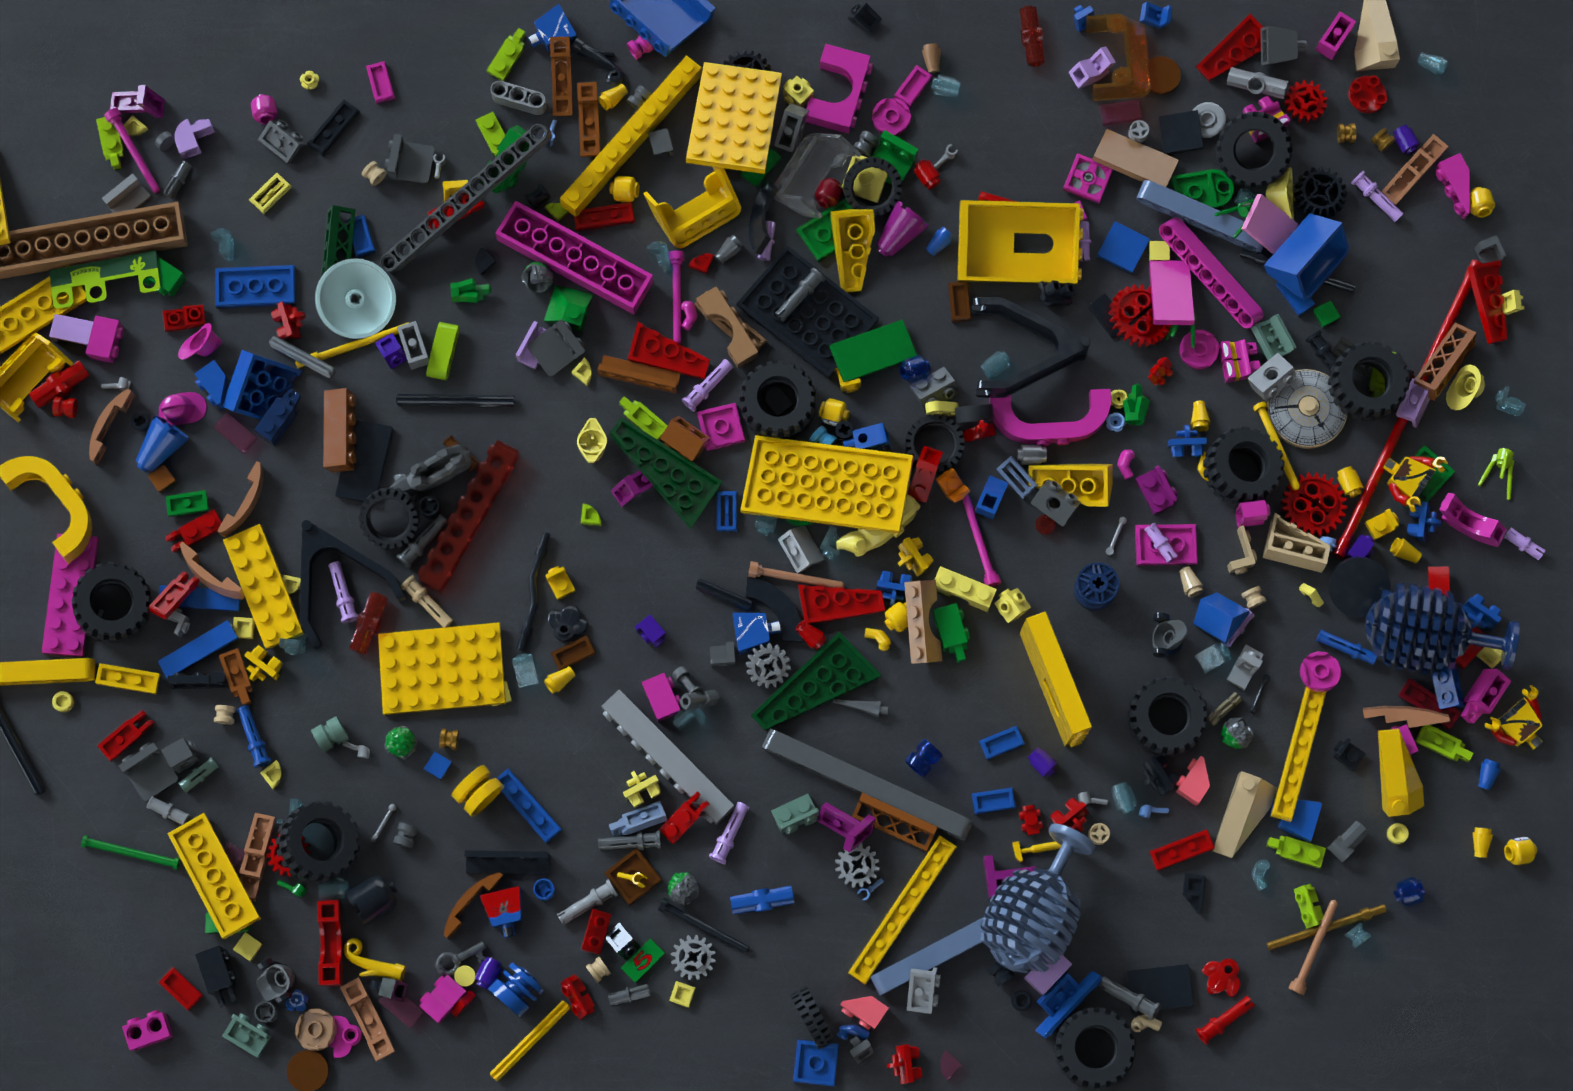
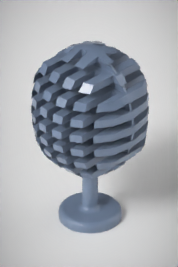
M1054 823L1051 824L1048 830L1049 835L1062 845L1049 870L1032 868L1034 870L1032 872L1021 869L1012 872L1014 876L1006 877L989 901L990 906L986 908L984 913L985 919H983L980 927L984 932L981 933V941L991 949L990 952L996 961L1008 970L1029 973L1025 969L1037 972L1047 971L1050 968L1046 965L1057 963L1060 959L1059 956L1064 954L1067 949L1066 946L1070 944L1073 938L1072 934L1077 929L1076 922H1078L1081 915L1078 909L1080 908V900L1070 892V888L1060 875L1073 851L1079 854L1090 855L1094 852L1096 846L1088 837L1070 827Z

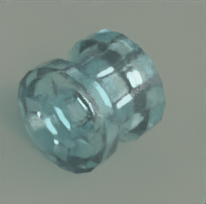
M1361 922L1345 934V937L1352 941L1354 948L1371 936L1369 932H1365Z

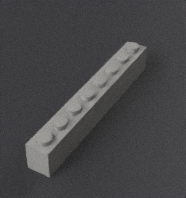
M620 689L602 705L604 710L603 716L609 722L613 720L618 725L616 729L624 737L628 735L632 739L630 743L638 751L642 749L647 754L645 758L652 765L656 763L661 768L659 772L665 779L671 778L676 783L674 787L680 794L685 792L690 798L696 792L701 794L700 798L692 804L696 809L703 802H709L710 805L703 811L704 814L702 816L710 824L714 822L717 825L734 809V805Z

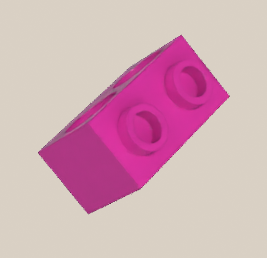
M159 1010L148 1013L147 1017L141 1020L139 1017L127 1021V1025L122 1026L130 1051H136L174 1037L167 1014L159 1012ZM159 1020L162 1023V1027L158 1032H155L153 1024ZM136 1028H140L142 1031L138 1039L133 1037V1031Z

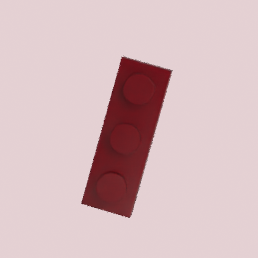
M1410 678L1397 695L1413 707L1448 714L1450 721L1439 723L1448 730L1452 728L1461 714V711L1455 707L1440 709L1437 696Z

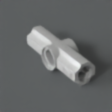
M1231 67L1227 79V85L1249 90L1253 94L1262 93L1282 99L1285 98L1289 82L1266 76L1262 72L1253 73ZM1255 79L1260 80L1261 83H1262V86H1261V87L1255 86L1254 83H1253V80H1255Z

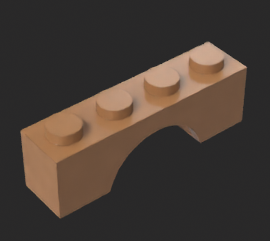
M714 287L697 297L696 303L706 320H721L732 329L733 339L727 350L739 369L758 358V350L760 348L754 339L750 340L747 335L749 331L744 323L740 324L737 317L739 315L733 306L729 307L727 304L728 298L724 291H719L717 287Z
M936 580L904 582L911 664L942 661L941 641L932 634L929 626V611L933 603L937 601Z

